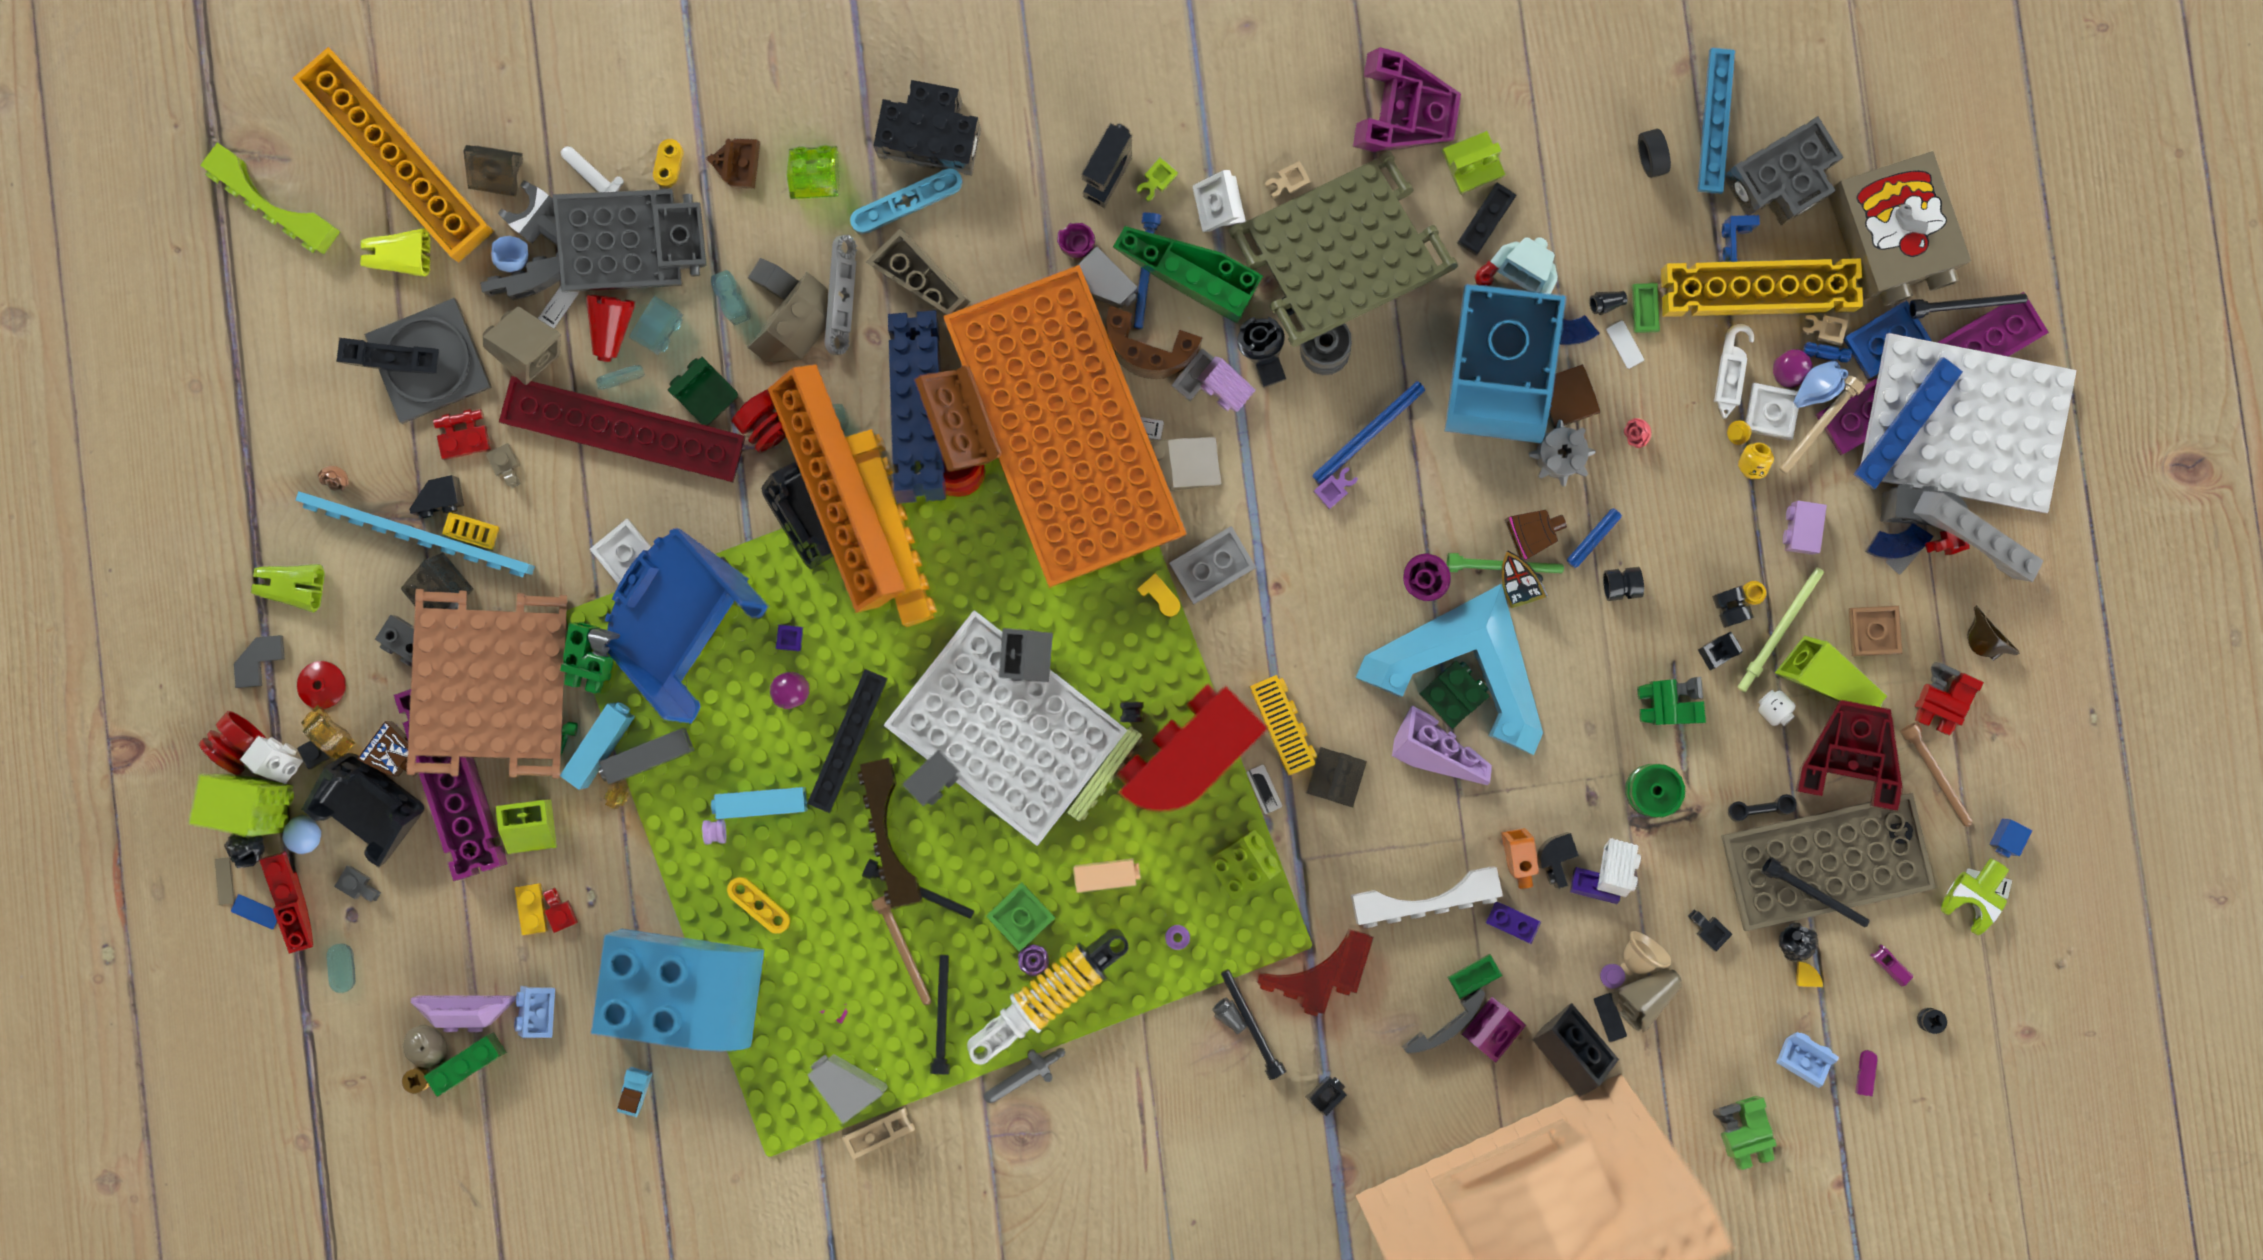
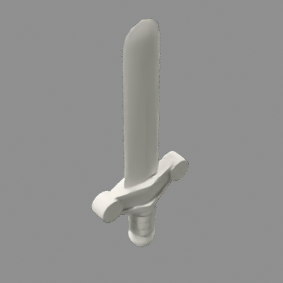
M565 147L562 149V157L598 192H618L624 184L623 179L619 176L610 183L573 148Z

